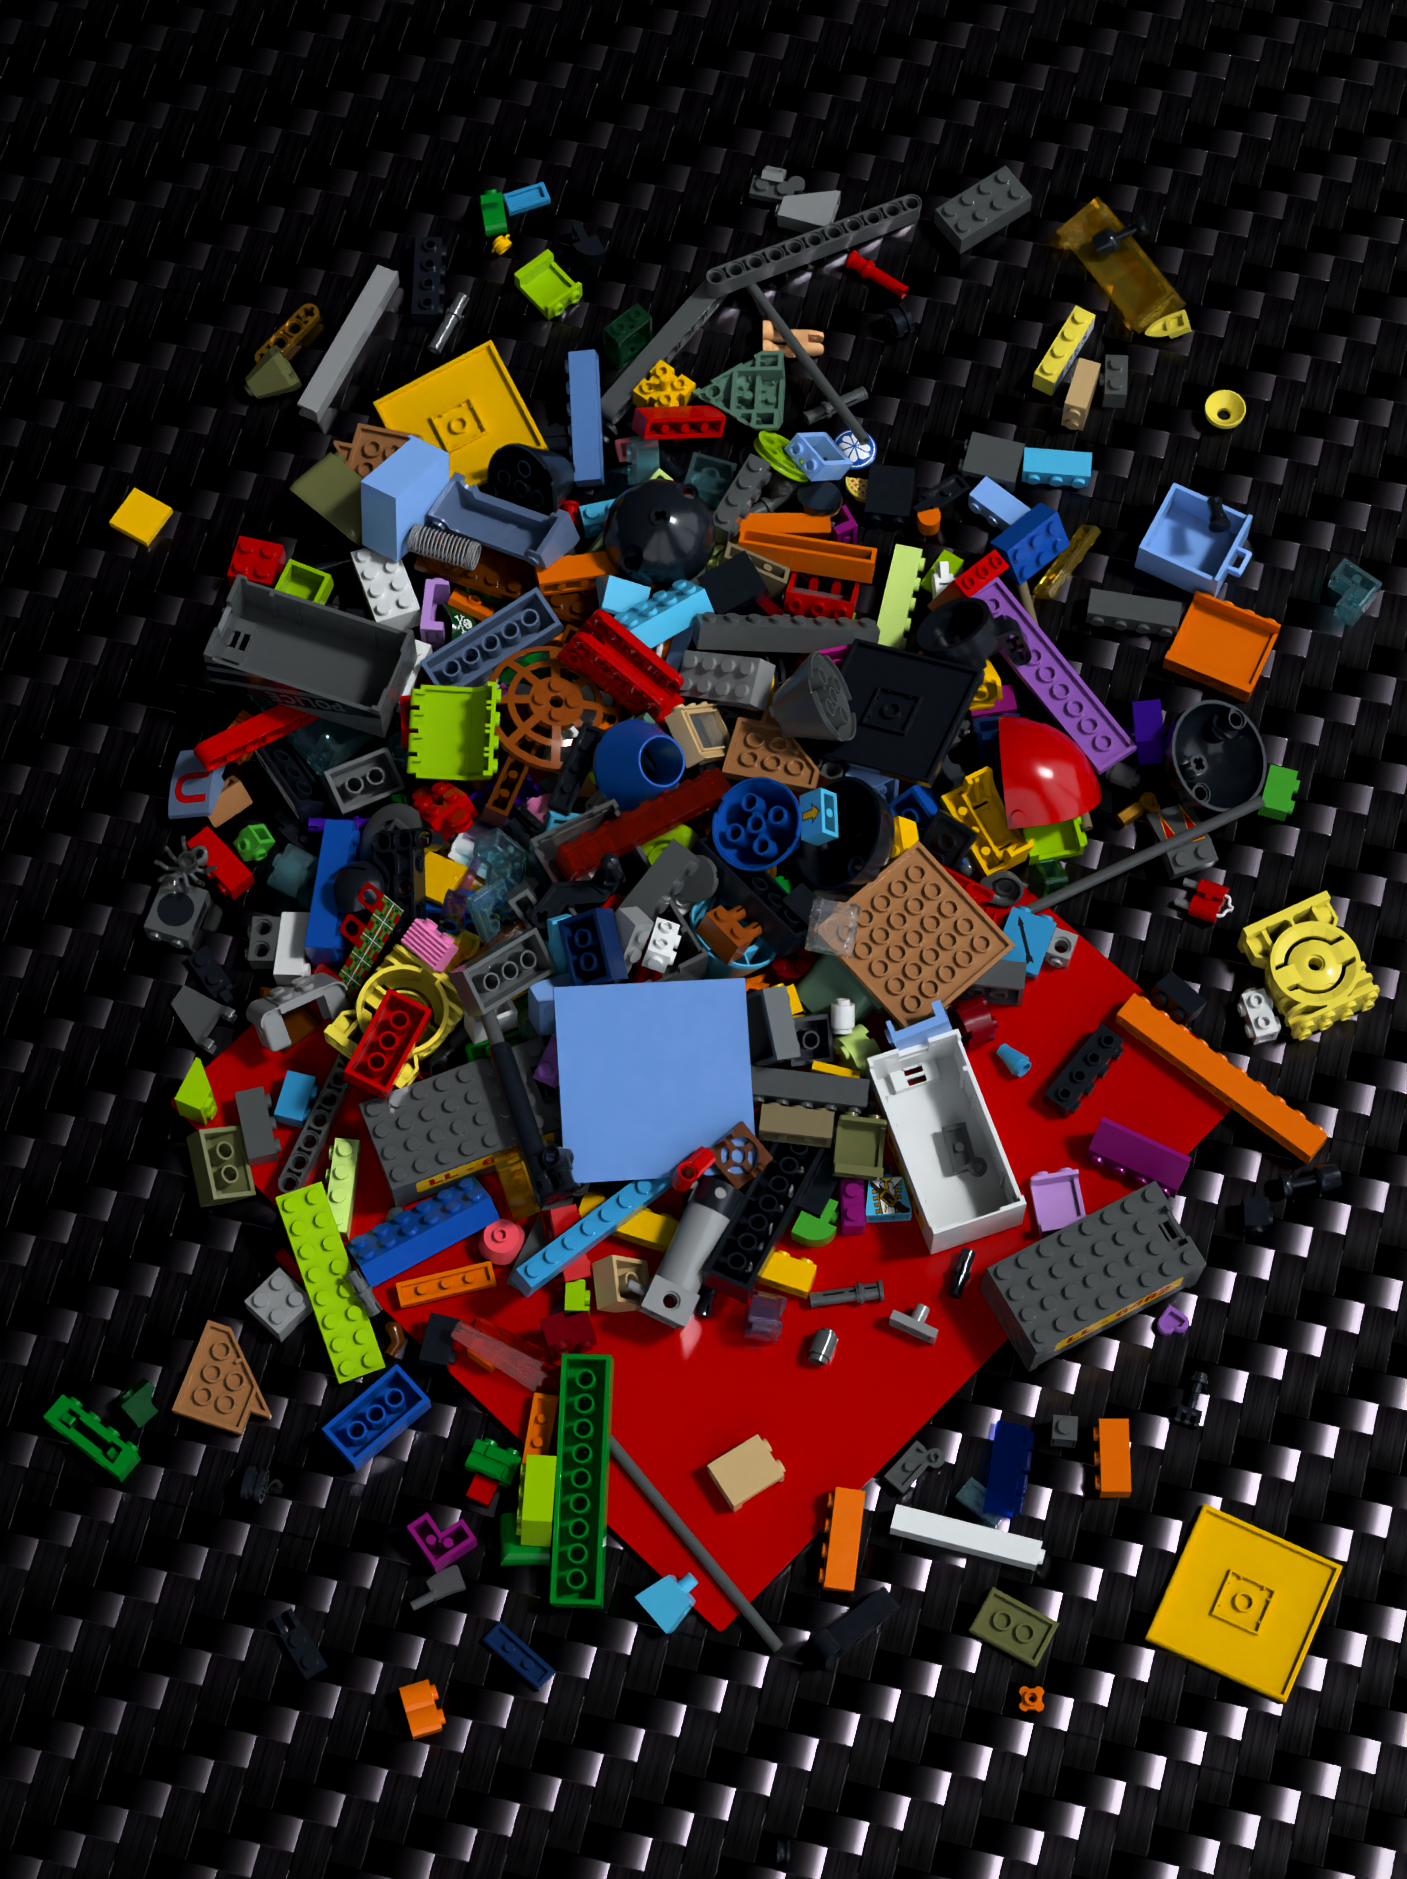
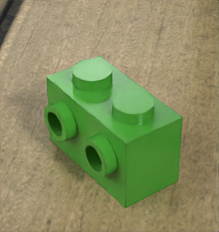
M1270 765L1262 794L1265 806L1259 808L1257 815L1284 822L1287 814L1292 815L1295 801L1291 800L1292 793L1297 794L1300 780H1296L1298 771Z

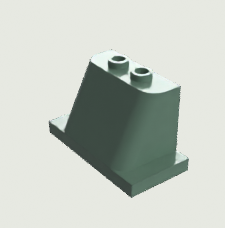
M818 938L814 945L820 958L795 986L804 1014H831V1003L836 1002L837 998H849L850 1002L855 1004V1026L866 1022L875 1012L885 1020L889 1016L887 1011ZM832 1028V1036H833L834 1038L837 1037V1036H839V1035H841V1034H835V1033H833V1028Z

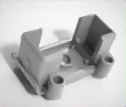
M326 973L313 974L306 978L299 977L291 982L292 984L286 987H276L264 998L252 1001L246 1010V1017L248 1021L254 1024L261 1044L270 1051L276 1052L292 1045L281 1014L316 999L323 1019L331 1017L332 1022H334L342 1011L351 1010L344 990H348L347 986Z

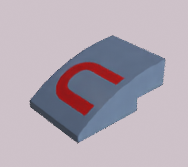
M193 750L180 751L171 780L168 817L170 819L211 816L225 785L221 776L226 765L213 771H207L193 754Z

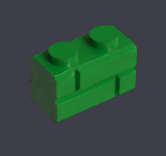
M477 1438L466 1460V1470L474 1474L478 1473L498 1482L504 1487L512 1489L521 1470L523 1458L520 1457V1453L509 1447L503 1450L497 1447L498 1443L489 1438H484L483 1441Z

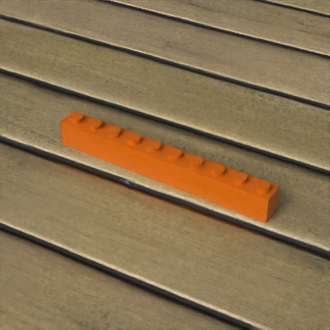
M1134 993L1117 1013L1115 1023L1307 1165L1325 1144L1328 1135L1325 1134V1130L1321 1126L1310 1123L1302 1112L1291 1109L1286 1105L1283 1098L1278 1095H1272L1261 1082L1253 1081L1242 1068L1234 1067L1223 1054L1215 1053L1211 1050L1204 1040L1196 1039L1189 1034L1190 1032L1185 1026L1177 1025L1170 1020V1016L1163 1010L1158 1011L1151 1006L1150 1001L1144 996H1138Z

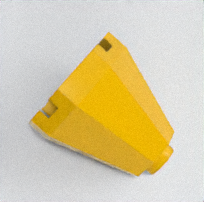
M988 657L986 659L987 667L983 669L985 673L984 681L979 686L969 707L971 711L991 709L997 699L999 701L1003 699L1001 679Z

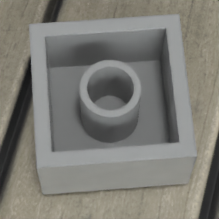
M280 1267L244 1301L247 1310L281 1342L313 1312L307 1293Z

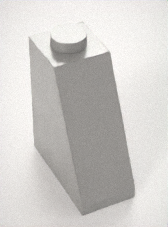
M834 190L784 196L782 203L777 204L774 216L777 217V226L807 233L833 223L840 204L841 191Z

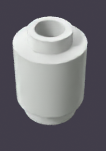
M837 998L836 1002L831 1003V1027L835 1034H851L852 1028L855 1027V1004L851 1003L849 998Z

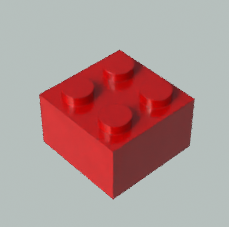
M239 536L227 573L230 588H232L237 575L241 574L247 576L248 581L275 589L286 559L284 545Z

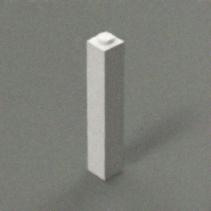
M896 1504L889 1534L1033 1571L1036 1570L1037 1564L1042 1565L1046 1551L1041 1549L1043 1541Z

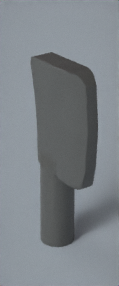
M453 1565L433 1575L427 1580L430 1592L411 1601L410 1605L415 1611L434 1600L438 1601L453 1593L464 1591L466 1587L459 1567Z

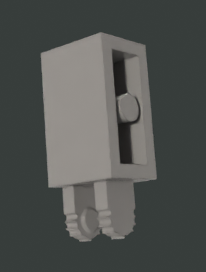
M638 906L619 908L615 917L627 973L630 972L629 970L633 963L639 962L654 922Z

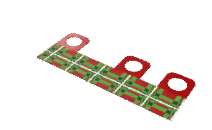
M369 882L363 885L358 894V901L373 913L367 926L352 914L346 915L340 926V932L354 943L355 947L339 975L337 976L324 964H319L313 973L318 974L320 971H326L330 976L343 982L348 988L347 991L344 990L349 1005L404 911ZM367 889L373 890L376 894L377 899L374 904H368L364 900L363 895ZM348 921L357 923L359 928L357 935L351 936L347 933L346 924Z

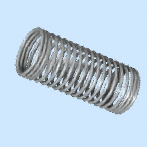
M415 524L408 538L407 550L408 552L419 553V555L427 556V558L442 560V562L450 563V565L465 567L466 570L473 571L480 557L481 544L476 543V541L470 542L469 539L466 541L462 537H455L454 534L452 536L450 533L447 535L446 532L443 534L442 531H435V529L427 528V526L424 527L422 524ZM425 531V536L421 545V540ZM428 532H429V537H428L427 543H426V545H425V541H426V538H427V535H428ZM432 533H433L432 541H431V544H430V546H429L430 538H431ZM436 534H437V538H436V541H435V544H434V547H433V542H434L435 536H436ZM440 535H441L440 542H439L438 548H437V550H436L437 543H438L439 537H440ZM443 538H444V543H443L442 549H441V551H440L441 544H442V541H443ZM447 539H448L447 547H446L445 552H444V548H445V545H446V542H447ZM452 540V544L448 553L449 545ZM455 541H456V545H455L454 551H453V553H452L453 546H454V543H455ZM459 542H460L459 549H458V552H457V554H456V550H457L458 544H459Z

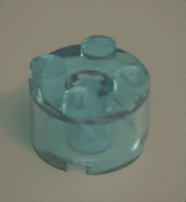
M289 843L283 854L278 853L274 858L272 866L275 869L269 876L267 884L291 897L300 899L309 888L306 886L309 879L313 880L315 877L319 859L313 854Z

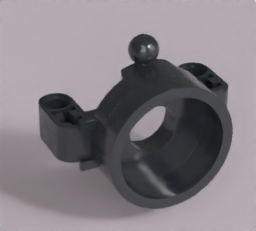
M960 598L940 606L925 618L917 631V642L922 650L918 654L982 670L987 667V657L1003 648L1006 649L1011 661L1018 666L1026 665L1032 657L1027 638L1019 623L1014 619H1005L1003 614L995 618L988 604L979 598Z

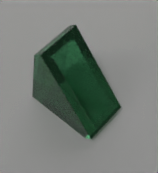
M1058 859L1035 863L1043 897L1068 885V875Z

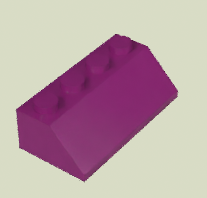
M1102 1117L1086 1156L1090 1158L1092 1163L1098 1166L1105 1165L1119 1176L1126 1175L1134 1179L1135 1183L1144 1187L1156 1180L1165 1197L1171 1196L1175 1198L1192 1159L1105 1117Z

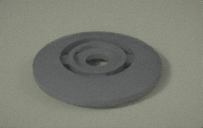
M401 803L390 804L378 810L369 819L361 835L360 859L375 863L369 857L373 850L372 839L376 833L386 831L394 818L400 819L409 828H427L419 812L415 808Z

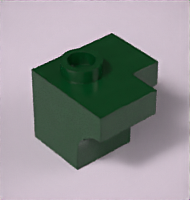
M145 1378L140 1380L135 1386L131 1384L113 1400L118 1408L139 1428L158 1412L151 1401V1395L155 1387Z

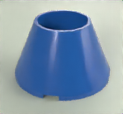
M638 719L625 720L610 727L600 743L597 744L593 757V772L600 792L605 799H615L619 805V810L630 814L649 813L663 806L674 793L685 768V757L680 745L658 726ZM644 746L652 753L656 762V775L653 782L645 776L641 767L640 759Z

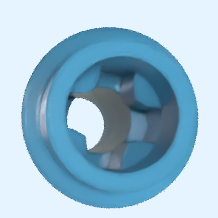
M1006 1043L998 1048L996 1054L1002 1059L1012 1075L1022 1077L1029 1071L1032 1063L1029 1061L1028 1056L1011 1048Z

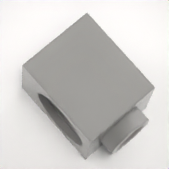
M1056 927L1046 952L1045 961H1048L1050 965L1057 968H1067L1075 949L1078 935ZM1063 947L1066 949V952L1059 953L1055 948Z

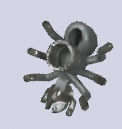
M185 835L181 836L183 852L179 855L178 859L168 846L164 847L171 860L178 864L179 867L167 866L158 860L154 862L155 865L161 866L165 871H176L174 874H164L157 879L158 882L162 881L161 886L168 884L165 887L166 891L175 889L171 893L172 896L180 890V878L184 879L185 893L189 895L190 886L187 875L197 885L205 886L206 883L203 880H199L194 873L208 874L210 871L217 870V866H208L206 869H201L209 860L208 850L203 845H197L190 851H187Z

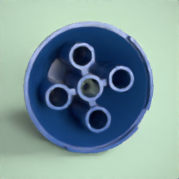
M767 777L749 778L734 785L721 798L723 801L717 813L714 812L712 820V837L718 853L732 866L750 872L763 871L776 866L800 847L802 825L800 806L795 795L784 784Z

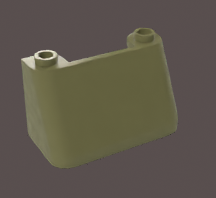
M337 451L334 454L329 452L294 481L289 489L361 548H366L362 544L361 480L363 478L345 464L347 459Z

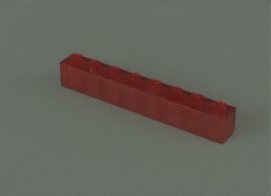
M719 767L713 770L706 769L696 779L692 781L687 779L679 784L678 788L662 792L657 799L644 801L632 812L627 810L620 814L618 819L612 822H603L597 830L591 833L586 831L577 840L561 844L557 848L554 861L567 881H574L599 868L601 865L600 859L605 853L612 852L617 857H620L717 807L723 801L721 798L732 787Z

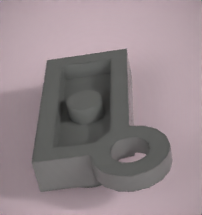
M961 1122L942 1127L954 1175L969 1171L972 1176H983L987 1171V1163L983 1158L974 1156L966 1123ZM979 1163L982 1165V1169L975 1171L973 1165Z

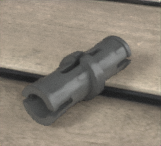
M355 1267L348 1271L344 1276L355 1292L354 1297L362 1303L368 1316H375L382 1311L383 1308L372 1292V1286L367 1284L359 1268Z

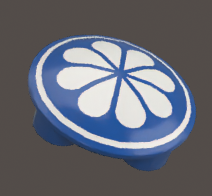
M850 430L840 433L835 438L834 442L853 463L848 471L862 469L870 465V463L873 464L877 447L874 439L868 433L870 441L866 445H861Z

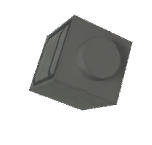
M1053 1414L1050 1446L1075 1448L1078 1416Z

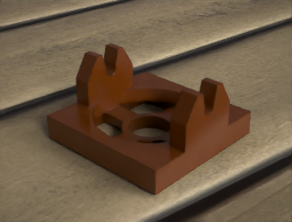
M740 1121L709 1148L714 1153L716 1159L714 1165L736 1189L742 1187L747 1181L754 1179L759 1172L765 1169V1165L773 1159L743 1121ZM741 1137L749 1140V1142L742 1147L735 1146L731 1140ZM723 1147H726L729 1150V1159L723 1164L721 1152ZM755 1147L757 1159L753 1167L748 1162V1152ZM735 1149H741L745 1154V1158L741 1163H737L732 1159V1152ZM733 1165H741L747 1173L735 1174L730 1172L729 1169Z

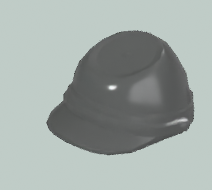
M997 871L992 875L982 878L979 884L995 891L994 897L989 903L1002 907L1012 906L1022 898L1023 884L1019 877L1010 871Z

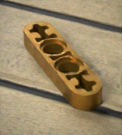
M308 303L301 306L256 352L255 363L257 364L277 341H284L286 343L285 347L281 349L284 358L318 323L320 315L316 305ZM313 312V317L305 316L306 313L311 314ZM292 326L301 328L296 334L289 332V328Z

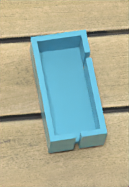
M681 579L674 582L667 592L665 590L658 591L653 594L651 599L636 603L633 609L619 613L614 618L651 649L694 625L696 614L714 613L705 588L688 580Z

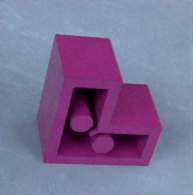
M427 1512L406 1526L409 1535L436 1574L478 1545L476 1537L463 1519H460L441 1532Z

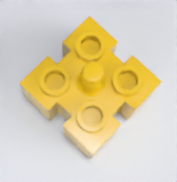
M661 359L649 371V380L643 378L633 389V404L637 407L688 406L696 397L692 394V391L696 390V383L683 374L679 377L675 376V369Z

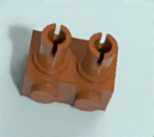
M722 905L716 907L704 915L695 930L697 935L726 965L741 958L752 940L762 934L760 925L753 929V927L758 925L757 922H752L744 928L738 923V921L746 917L744 908L736 912L742 908L740 905H736L728 911Z

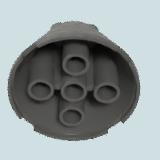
M815 651L803 661L774 693L772 698L773 705L769 706L770 714L773 719H777L784 738L796 737L841 742L852 740L856 733L855 712H850L848 701L852 700L848 687L832 659L827 654L824 656L820 655L821 651Z

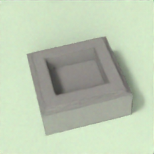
M765 166L761 178L783 182L786 178L787 170Z

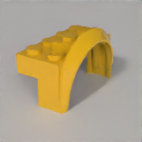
M986 766L966 776L962 787L941 796L939 803L945 812L980 833L969 853L982 878L992 875L997 871L1008 870L1026 860L1034 846L1033 839L1029 842L1026 841L1018 828L1008 829L1005 806L993 780V770L990 767ZM985 801L988 802L987 804H985V805H983V806H981V807H979V808H977V809H975V810L973 809V807H975V806H977V805H979V804H981V803H983V802H985Z

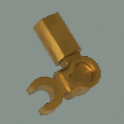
M1145 792L1140 796L1137 803L1133 802L1115 814V819L1124 828L1142 816L1143 812L1147 815L1161 810V806L1157 802L1155 794Z

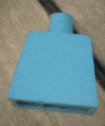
M690 1572L680 1580L674 1575H667L639 1593L635 1598L665 1633H672L695 1604L696 1600L689 1592L698 1584V1581Z

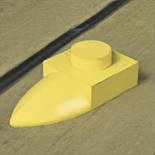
M1185 309L1158 319L1145 331V335L1151 337L1169 336L1172 339L1192 332Z

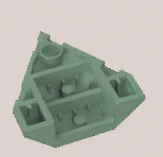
M760 351L745 364L740 363L711 380V384L702 389L697 388L692 391V394L755 431L779 430L783 423L786 385L783 351Z

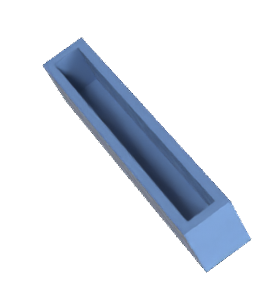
M595 349L568 352V360H565L566 373H569V381H566V391L570 395V402L567 403L568 416H571V424H568L569 438H572V446H569L570 459H573L575 466L574 482L578 488L603 486L605 484L599 356Z

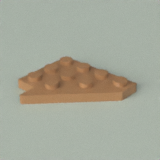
M766 706V711H764L761 721L738 717L722 768V778L743 781L754 777H767L784 784L792 791L808 793L816 789L819 769L794 737L784 738L782 736L780 725L777 719L772 718L769 706Z

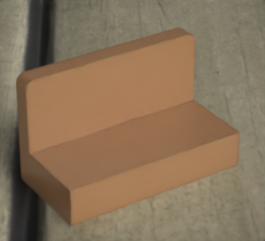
M233 775L224 780L225 785L211 816H207L215 828L253 803L241 781Z

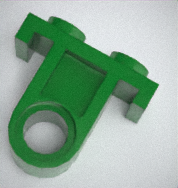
M497 189L484 191V194L480 195L479 202L486 237L508 234L502 192L497 193Z

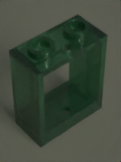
M638 303L604 328L605 356L619 370L635 359L653 339L652 316Z

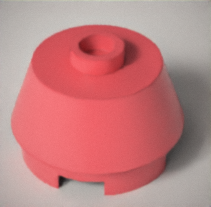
M500 1218L481 1230L478 1237L480 1253L486 1260L496 1265L514 1263L527 1240L523 1228L515 1221Z

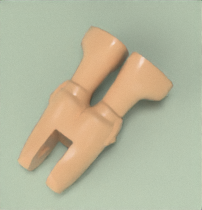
M763 320L762 351H783L785 357L797 358L787 344H774L784 343L785 341L778 331L774 329L771 321ZM790 329L809 356H817L824 353V346L820 344L824 340L823 332L807 329Z

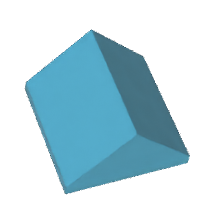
M611 575L597 576L595 579L599 608L608 613L617 615L633 609L636 603L647 601L649 598L651 587Z

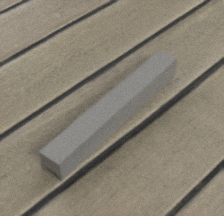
M381 265L376 266L298 401L297 406L301 407L299 415L319 424L398 287V271L390 270Z

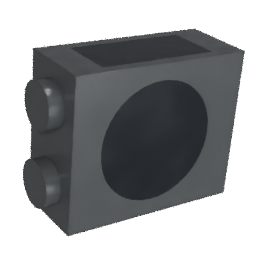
M164 877L144 924L148 938L157 942H161V940L169 942L170 945L178 949H183V947L191 949L211 901L209 891L189 885L190 891L186 892L183 882Z

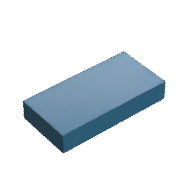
M544 182L502 194L509 216L551 204V199Z

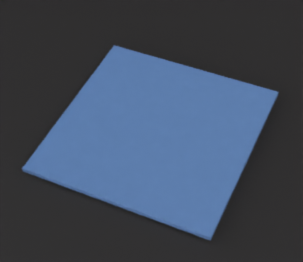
M745 978L553 987L562 1147L569 1148L573 1153V1170L571 1172L575 1182L590 1183L671 1178L680 1163L686 1161L700 1146L711 1148L740 1121H743L755 1135ZM741 1137L731 1140L735 1146L742 1147L749 1142V1140ZM723 1147L721 1152L723 1164L729 1159V1150L726 1147ZM755 1147L748 1152V1162L753 1167L757 1159ZM735 1149L732 1152V1159L735 1162L741 1163L744 1160L745 1154L741 1149ZM714 1164L704 1173V1175H722ZM733 1165L729 1169L730 1172L735 1174L747 1173L741 1165Z

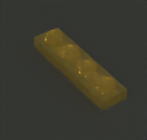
M1081 525L1069 541L1070 546L1060 553L1033 590L1037 598L1053 599L1058 594L1061 586L1071 576L1072 571L1083 560L1085 553L1095 543L1096 538L1101 533L1097 526Z

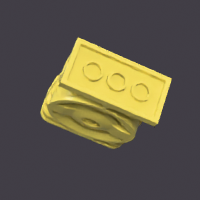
M1327 890L1243 928L1237 944L1241 954L1245 952L1253 966L1264 969L1266 992L1271 996L1278 1013L1284 1015L1286 1027L1292 1029V1038H1298L1300 1041L1311 1036L1315 1030L1320 1029V1031L1328 1029L1333 1025V1022L1339 1019L1345 1021L1351 1018L1354 1012L1359 1010L1364 1012L1371 1009L1375 1005L1374 1001L1378 998L1380 992L1379 986L1372 983V974L1366 973V964L1364 961L1361 962L1359 951L1353 940L1344 931L1336 927L1339 918L1329 903L1331 897ZM1277 938L1276 942L1273 944L1272 940ZM1299 944L1290 953L1287 966L1276 970L1277 966L1284 964V958L1288 949L1293 945ZM1309 965H1316L1319 970L1314 971L1310 969ZM1345 965V975L1341 983L1333 990L1326 993H1322L1328 991L1337 983L1342 971V966Z
M403 943L401 945H394L391 953L386 955L384 962L375 969V973L364 984L358 995L355 1010L342 1011L332 1025L329 1024L324 1030L325 1041L348 1059H351L358 1046L352 1040L358 1032H360L362 1038L372 1020V1013L364 1009L365 1004L374 1011H377L387 992L381 987L382 985L392 990L408 988L424 995L433 1008L434 1023L439 1026V1029L432 1026L429 1021L418 1041V1044L421 1046L415 1047L392 1091L411 1085L419 1075L418 1061L427 1058L439 1048L448 1034L452 1033L455 1029L456 1024L463 1019L465 1010L454 985L451 983L450 977L444 972L437 973L431 969L425 962L413 955V952ZM408 990L396 991L428 1007L425 1000L417 993Z

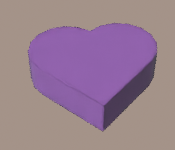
M1170 1304L1157 1322L1158 1332L1166 1336L1171 1335L1173 1332L1178 1334L1184 1333L1189 1326L1188 1317Z

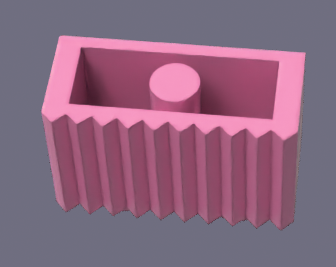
M416 918L400 942L431 969L443 972L459 948L453 944L455 940L450 935L437 930L438 925L428 918L425 920Z

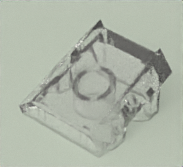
M824 898L813 899L812 909L809 913L810 922L806 935L805 950L852 958L861 907L856 903L849 904Z

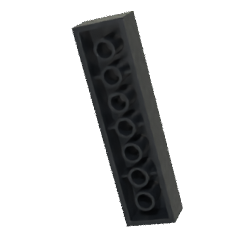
M780 1142L773 1143L769 1150L773 1159L753 1179L704 1269L703 1285L747 1304L829 1148Z

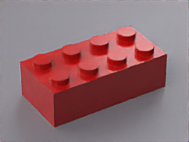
M389 988L346 1066L343 1079L387 1101L431 1019L432 1009Z

